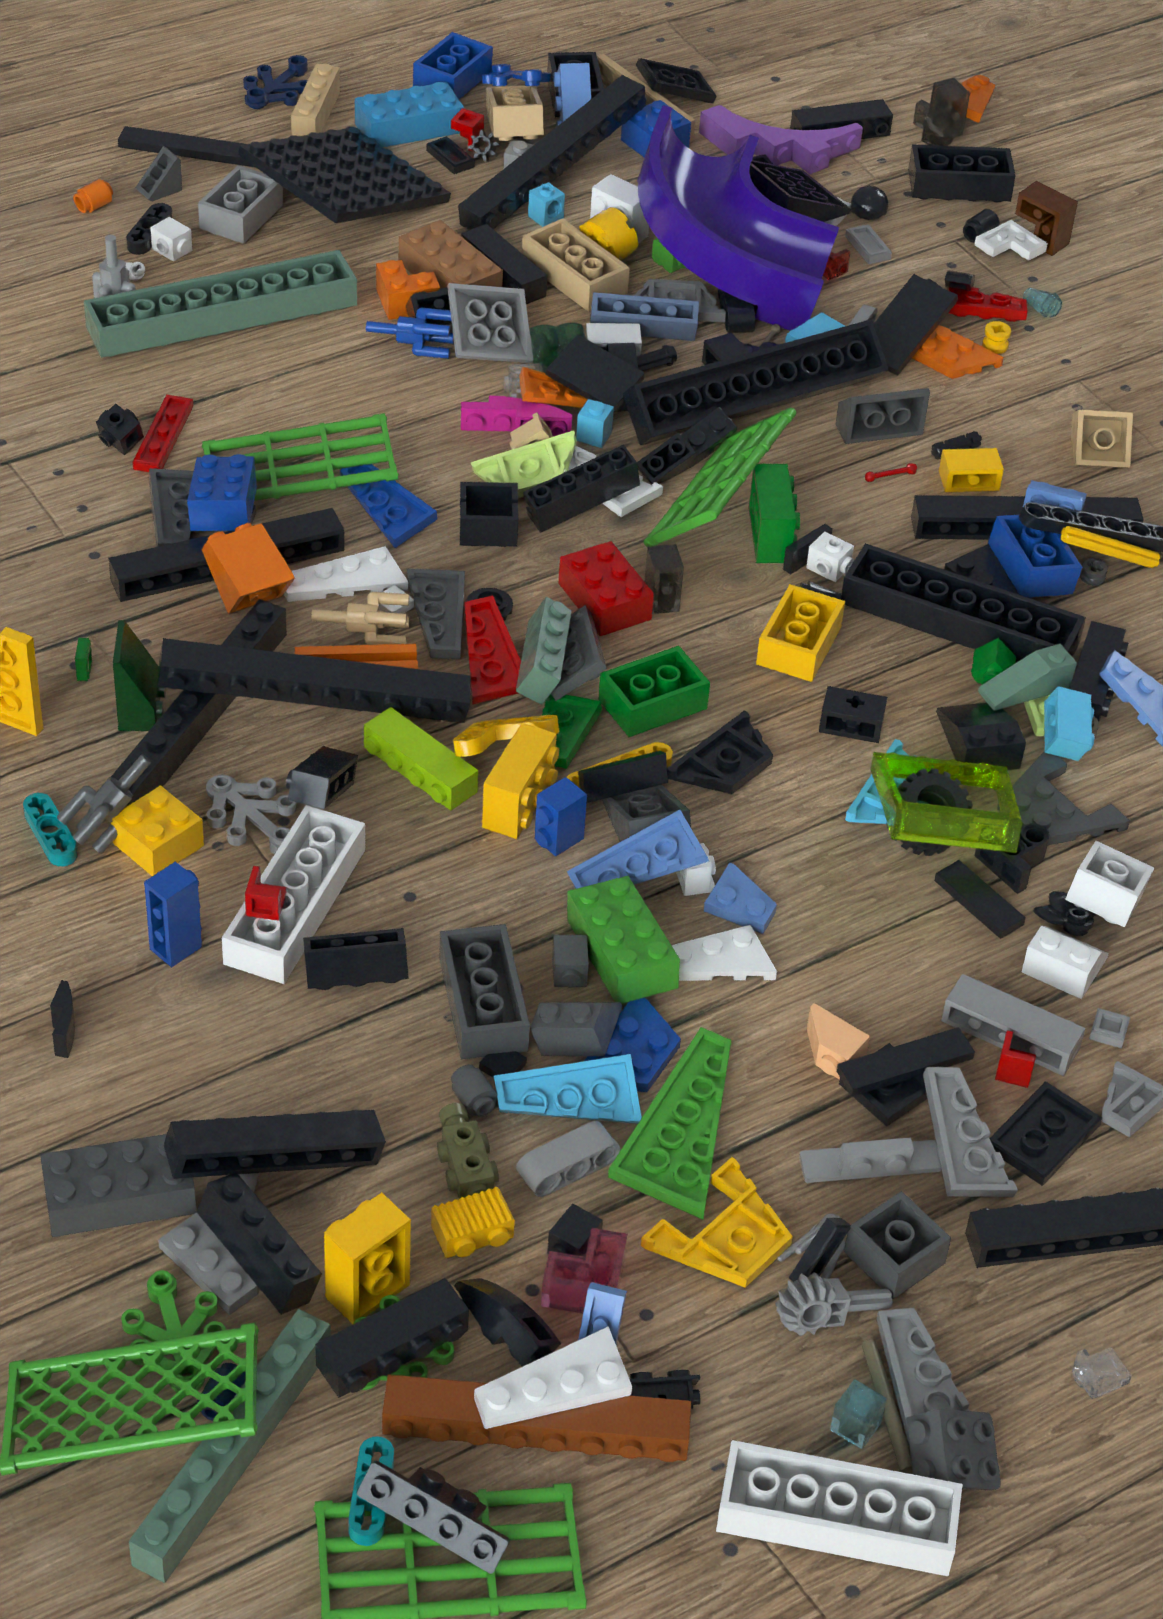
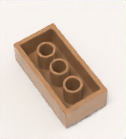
M442 220L432 222L429 225L399 236L398 260H402L404 267L412 274L434 272L440 289L447 287L449 283L502 287L503 270Z

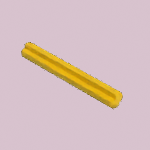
M1067 526L1061 531L1060 539L1064 543L1148 568L1157 567L1160 563V554L1155 551L1072 526Z

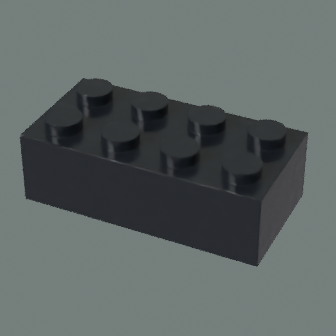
M912 144L908 167L912 198L923 200L933 198L948 201L958 199L973 202L978 200L1011 202L1016 175L1010 148Z

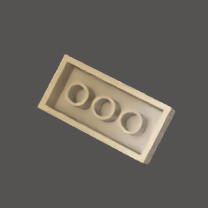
M535 86L486 87L487 117L494 137H498V140L508 141L512 140L513 136H523V139H537L538 135H544L543 104Z
M563 218L523 235L522 254L547 274V281L585 310L591 311L593 292L620 295L628 293L630 267Z

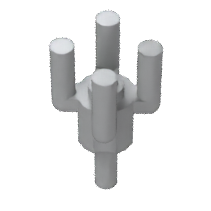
M107 235L105 237L106 258L99 264L100 272H95L92 275L94 298L136 290L135 285L130 282L126 262L117 259L116 237L114 235Z

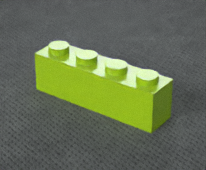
M392 707L364 724L363 742L366 750L370 754L376 755L392 770L399 772L412 785L425 791L435 802L441 803L450 811L478 792V769L461 757L455 756L453 751Z

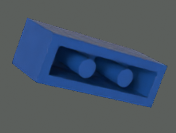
M176 861L144 881L149 947L154 954L171 968L202 947L199 881L191 870L184 869Z

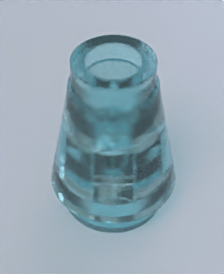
M1031 287L1024 292L1023 299H1026L1027 304L1043 317H1055L1060 312L1062 300L1056 293Z

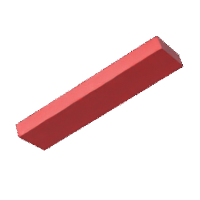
M166 394L132 462L133 470L149 472L150 468H164L192 411L193 399Z

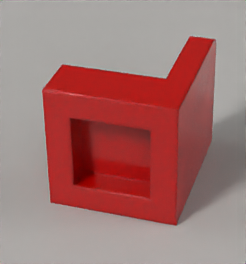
M462 108L451 120V129L460 131L461 137L468 138V146L473 143L471 136L477 137L480 135V130L484 131V115Z
M253 866L245 891L246 916L279 921L287 894L286 887L262 884L260 866Z
M1007 1030L995 1080L1028 1088L1036 1054L1010 1048L1013 1031Z

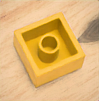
M161 785L125 807L117 816L112 818L111 825L116 828L118 834L113 844L151 876H154L175 861L177 863L204 846L203 819Z

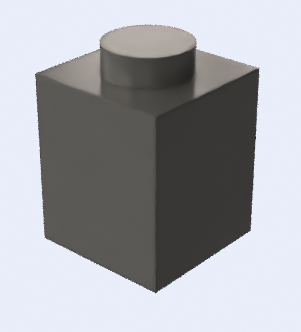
M553 935L552 965L554 987H587L589 966L587 935Z

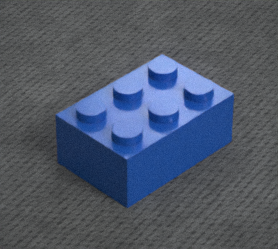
M451 32L413 63V86H426L435 82H447L458 99H460L482 81L483 74H489V71H492L493 47Z
M236 454L231 457H217L215 455H205L196 458L187 499L190 531H235V528L250 523L257 488L254 456Z
M1019 515L997 516L988 544L1018 594L1027 598L1073 594L1083 567L1069 545L1061 541L1062 534L1028 528L1020 522Z

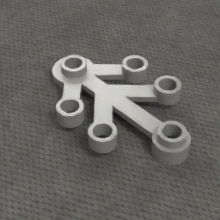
M217 775L209 779L206 784V792L213 801V805L207 811L208 825L212 828L223 827L226 824L225 805L230 803L235 809L232 825L227 829L228 843L233 846H240L246 842L245 825L247 818L269 837L270 851L275 854L290 829L277 827L261 812L290 816L296 812V802L288 800V795L280 796L277 801L245 799L241 796L259 795L264 799L274 797L276 795V782L272 778H262L257 784L238 783L233 777L228 775Z

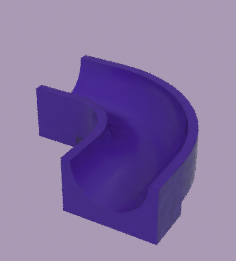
M663 105L653 129L637 180L640 207L652 232L679 262L697 276L734 297L757 305L755 319L772 325L778 324L781 328L789 331L802 325L811 318L824 283L822 276L839 227L785 209L767 199L757 190L750 178L749 168L759 140L758 137L749 135L747 141L740 149L726 156L710 157L698 154L690 150L678 139L671 122L672 108Z

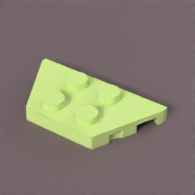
M573 430L471 462L474 473L485 482L518 483V498L524 496L523 492L568 471L577 439Z

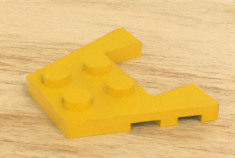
M731 1157L711 1175L710 1184L734 1202L693 1239L688 1238L666 1220L661 1219L642 1236L641 1247L746 1288L791 1246L793 1236L771 1206L765 1204L756 1192L757 1187L752 1180L745 1178L740 1171L738 1161Z

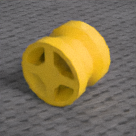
M1000 321L986 324L984 331L986 336L983 339L982 346L996 354L1005 353L1009 346L1007 339L1011 336L1010 326Z

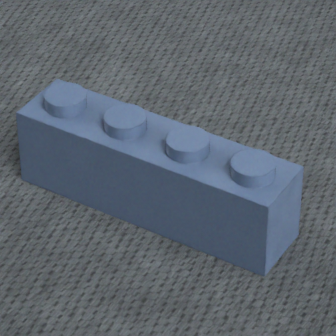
M593 292L590 323L640 324L641 337L695 341L699 301Z

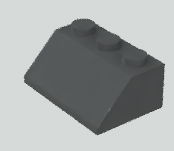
M929 388L856 396L838 402L835 424L844 443L852 444L923 435L930 390Z

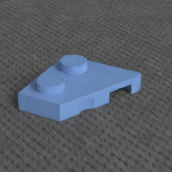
M729 863L706 899L704 912L740 926L751 925L754 931L763 934L776 913L777 904L736 865Z

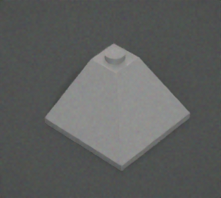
M455 283L447 285L456 358L522 363L533 362L524 289Z

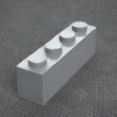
M964 974L961 975L946 998L941 1019L946 1024L955 1028L959 1027L962 1031L1000 1048H1003L1007 1030L1013 1031L1010 1048L1036 1054L1035 1064L1062 1076L1066 1074L1079 1052L1085 1032L1084 1027L1070 1020L1059 1017L1041 1007L1034 1006Z

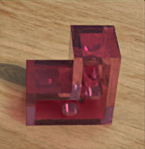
M592 1228L586 1257L549 1251L542 1283L541 1307L583 1314L587 1291L591 1282L619 1289L625 1262L628 1234Z

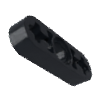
M156 203L149 207L126 236L127 250L130 253L136 255L145 254L152 248L151 229L146 228H150L168 217L172 218L171 206L165 203Z

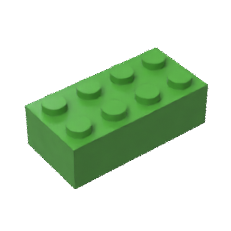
M629 876L567 891V921L575 935H587L588 957L615 1002H621L622 1004L679 988L680 958Z

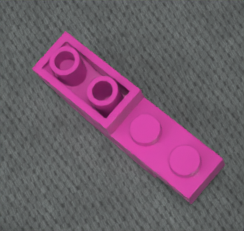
M489 395L488 402H461V430L513 431L532 420V415L537 412L551 429L554 437L572 430V414L544 403L522 401V398Z

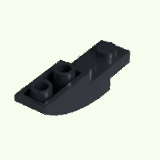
M719 407L683 434H675L637 462L638 470L651 484L654 482L658 484L665 482L712 454L718 444L736 432L737 426Z
M482 1278L457 1281L454 1285L462 1301L480 1325L483 1335L492 1345L506 1343L510 1354L519 1362L521 1367L553 1353L561 1345L559 1339L543 1319L523 1300L507 1289Z

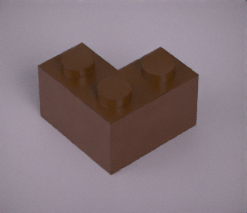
M1035 181L1019 192L1015 214L1035 224L1034 235L1048 243L1045 253L1053 256L1070 243L1078 201Z

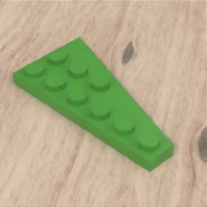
M700 1027L613 1161L608 1171V1178L702 1220L704 1219L731 1039Z

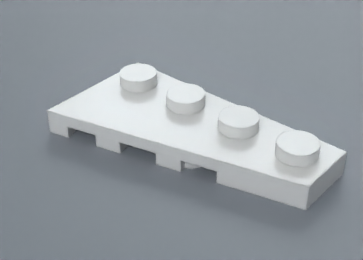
M608 1326L474 1390V1400L484 1428L488 1429L630 1396L632 1384Z

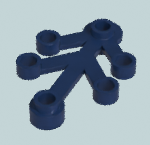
M301 55L291 56L288 59V69L274 80L270 66H258L257 77L246 76L243 79L244 89L248 90L244 98L245 104L253 109H261L270 102L284 101V104L287 106L296 105L298 93L302 94L308 80L286 82L294 76L301 77L305 75V72L308 70L307 58ZM258 78L263 80L264 88L258 87Z

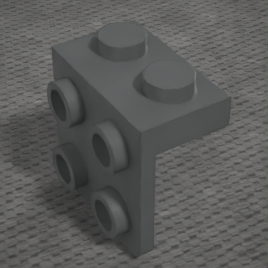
M935 1409L906 1417L913 1475L962 1484V1489L992 1491L1000 1488V1469L997 1459L995 1431L992 1417L989 1413Z

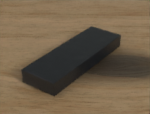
M657 751L578 771L579 787L587 794V803L668 783L666 753Z
M960 860L936 873L934 881L1000 939L1024 925L1026 917Z

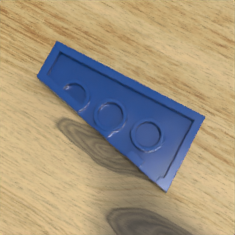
M373 464L342 468L340 476L379 469ZM395 480L347 486L394 548L437 520V511Z

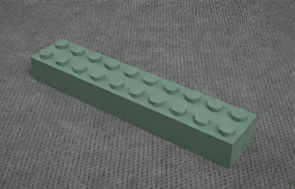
M340 250L84 300L85 323L101 358L113 357L127 352L166 346L181 341H191L200 337L219 335L225 332L244 330L249 327L269 325L278 321L293 320L298 317L317 315L322 312L356 306L357 278Z

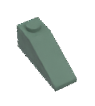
M1061 644L1039 649L981 685L978 692L994 711L1051 695L1057 686L1070 688L1077 662Z

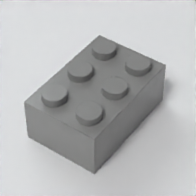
M237 165L198 202L199 229L244 244L283 206V186L264 173Z

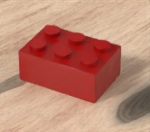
M612 541L560 557L558 583L578 609L586 605L592 613L599 636L652 620L654 593Z

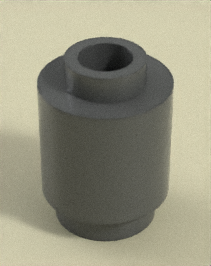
M470 1064L458 1068L451 1076L452 1090L461 1104L465 1106L467 1113L471 1116H484L490 1113L497 1102L498 1095L483 1072Z

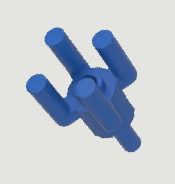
M419 308L416 318L399 316L397 324L367 321L366 332L394 334L398 343L413 344L412 352L416 356L449 359L450 348L424 345L426 341L454 343L453 333H450V326L428 324L426 320L451 321L450 310Z

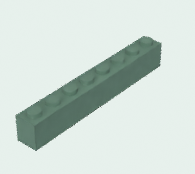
M298 1309L257 1365V1435L248 1437L235 1435L201 1441L129 1540L131 1566L166 1583L318 1369L316 1366L315 1344L331 1336V1324L303 1310ZM242 1402L232 1412L235 1419L245 1418V1402Z

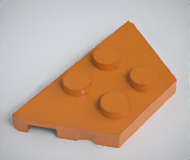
M941 325L936 327L912 357V359L951 379L962 377L965 374L982 372L983 366L991 364L995 368H1000L1004 358Z

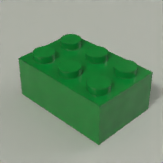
M757 464L753 469L748 509L756 563H784L786 547L797 541V535L794 532L800 529V513L795 512L797 510V494H792L794 492V476L789 475L788 464Z
M678 645L600 673L598 700L601 701V704L626 735L632 737L706 710L708 708L710 681Z

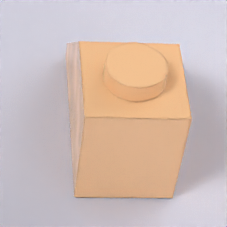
M813 1003L810 1006L807 1032L815 1065L825 1073L833 1075L840 1080L836 1072L838 1064L867 1055L870 1036L817 1004Z

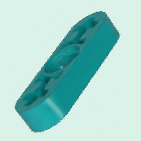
M44 793L28 795L23 801L24 816L48 860L56 866H68L75 862L77 859L76 841L67 825L57 819L59 811L50 796ZM38 807L40 810L44 811V815L40 816V813L37 809ZM47 826L58 827V830L52 833L42 831ZM60 843L63 852L57 849L56 844Z
M379 1436L366 1439L360 1446L349 1512V1536L355 1543L362 1546H370L377 1543L382 1538L387 1513L357 1495V1491L372 1464L374 1452L382 1453L379 1462L391 1469L394 1467V1447L388 1439ZM365 1510L372 1511L369 1530L361 1529Z

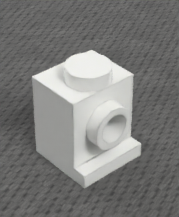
M704 843L700 845L706 853L709 862L676 872L684 896L711 893L715 887L712 875L716 872L715 860L712 855L709 856V850Z

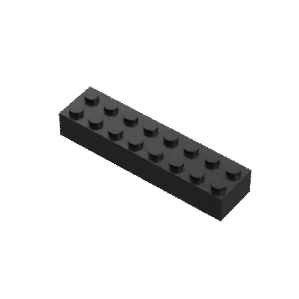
M866 543L844 576L841 600L845 601L846 606L972 649H977L999 638L1016 656L1015 663L1036 650L1061 644L1073 657L1080 644L1086 619L1084 616Z

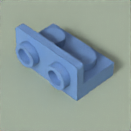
M1031 480L1026 490L1023 507L1028 502L1082 511L1087 493Z

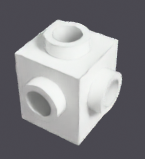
M824 532L809 546L806 568L836 582L847 573L854 562L852 558L854 545Z

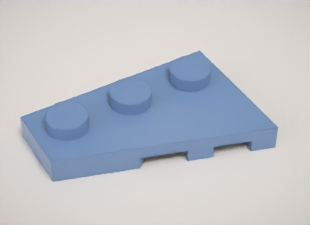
M1114 650L1108 656L1099 675L1123 702H1130L1139 713L1137 719L1143 725L1148 723L1158 734L1155 739L1163 746V685Z

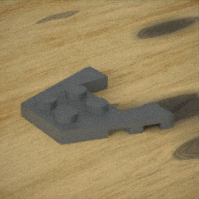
M1045 751L999 800L997 810L1018 829L1030 823H1037L1046 827L1050 834L1048 845L1074 841L1076 836L1090 834L1092 837L1104 834L1105 830L1115 828L1117 832L1125 831L1130 823V820L1112 804L1090 815H1085L1049 782L1066 772L1067 763L1059 756L1045 753Z

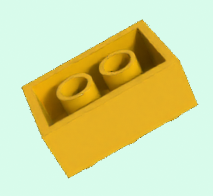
M789 584L759 638L756 665L812 682L841 629L845 601Z
M521 723L484 782L482 828L514 839L519 837L523 828H529L533 819V812L536 809L537 794L556 783L558 770H555V763L559 756V748L556 747V733Z
M382 1192L371 1200L363 1201L354 1212L342 1220L334 1221L324 1232L325 1298L352 1324L356 1319L366 1317L379 1308L383 1297L387 1295L396 1296L410 1286L411 1219Z

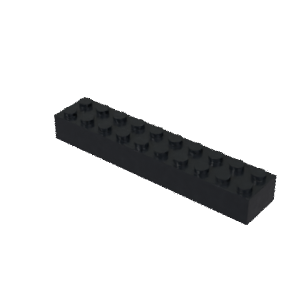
M870 319L635 384L623 393V397L641 446L672 437L677 433L683 434L719 407L732 420L876 379L887 372L889 368L873 321Z

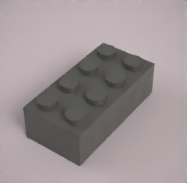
M506 924L440 931L439 960L461 1060L485 1057L487 1054L528 1052L530 1024Z
M167 1134L40 1154L52 1237L195 1214L196 1199L193 1177L173 1179L163 1146Z

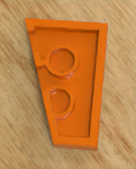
M526 367L521 369L519 379L522 401L582 408L588 400L550 378L544 372Z

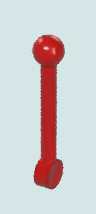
M909 463L903 468L878 473L869 471L865 474V480L873 482L876 478L896 474H915L917 472V465Z

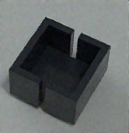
M460 482V546L517 547L518 483Z

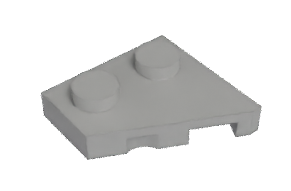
M1117 1061L1114 1064L1112 1081L1109 1084L1107 1100H1105L1102 1110V1122L1131 1137L1163 1108V1085Z

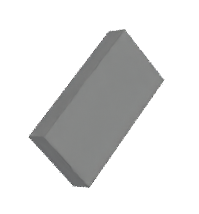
M869 224L846 229L845 237L867 264L891 260V250Z

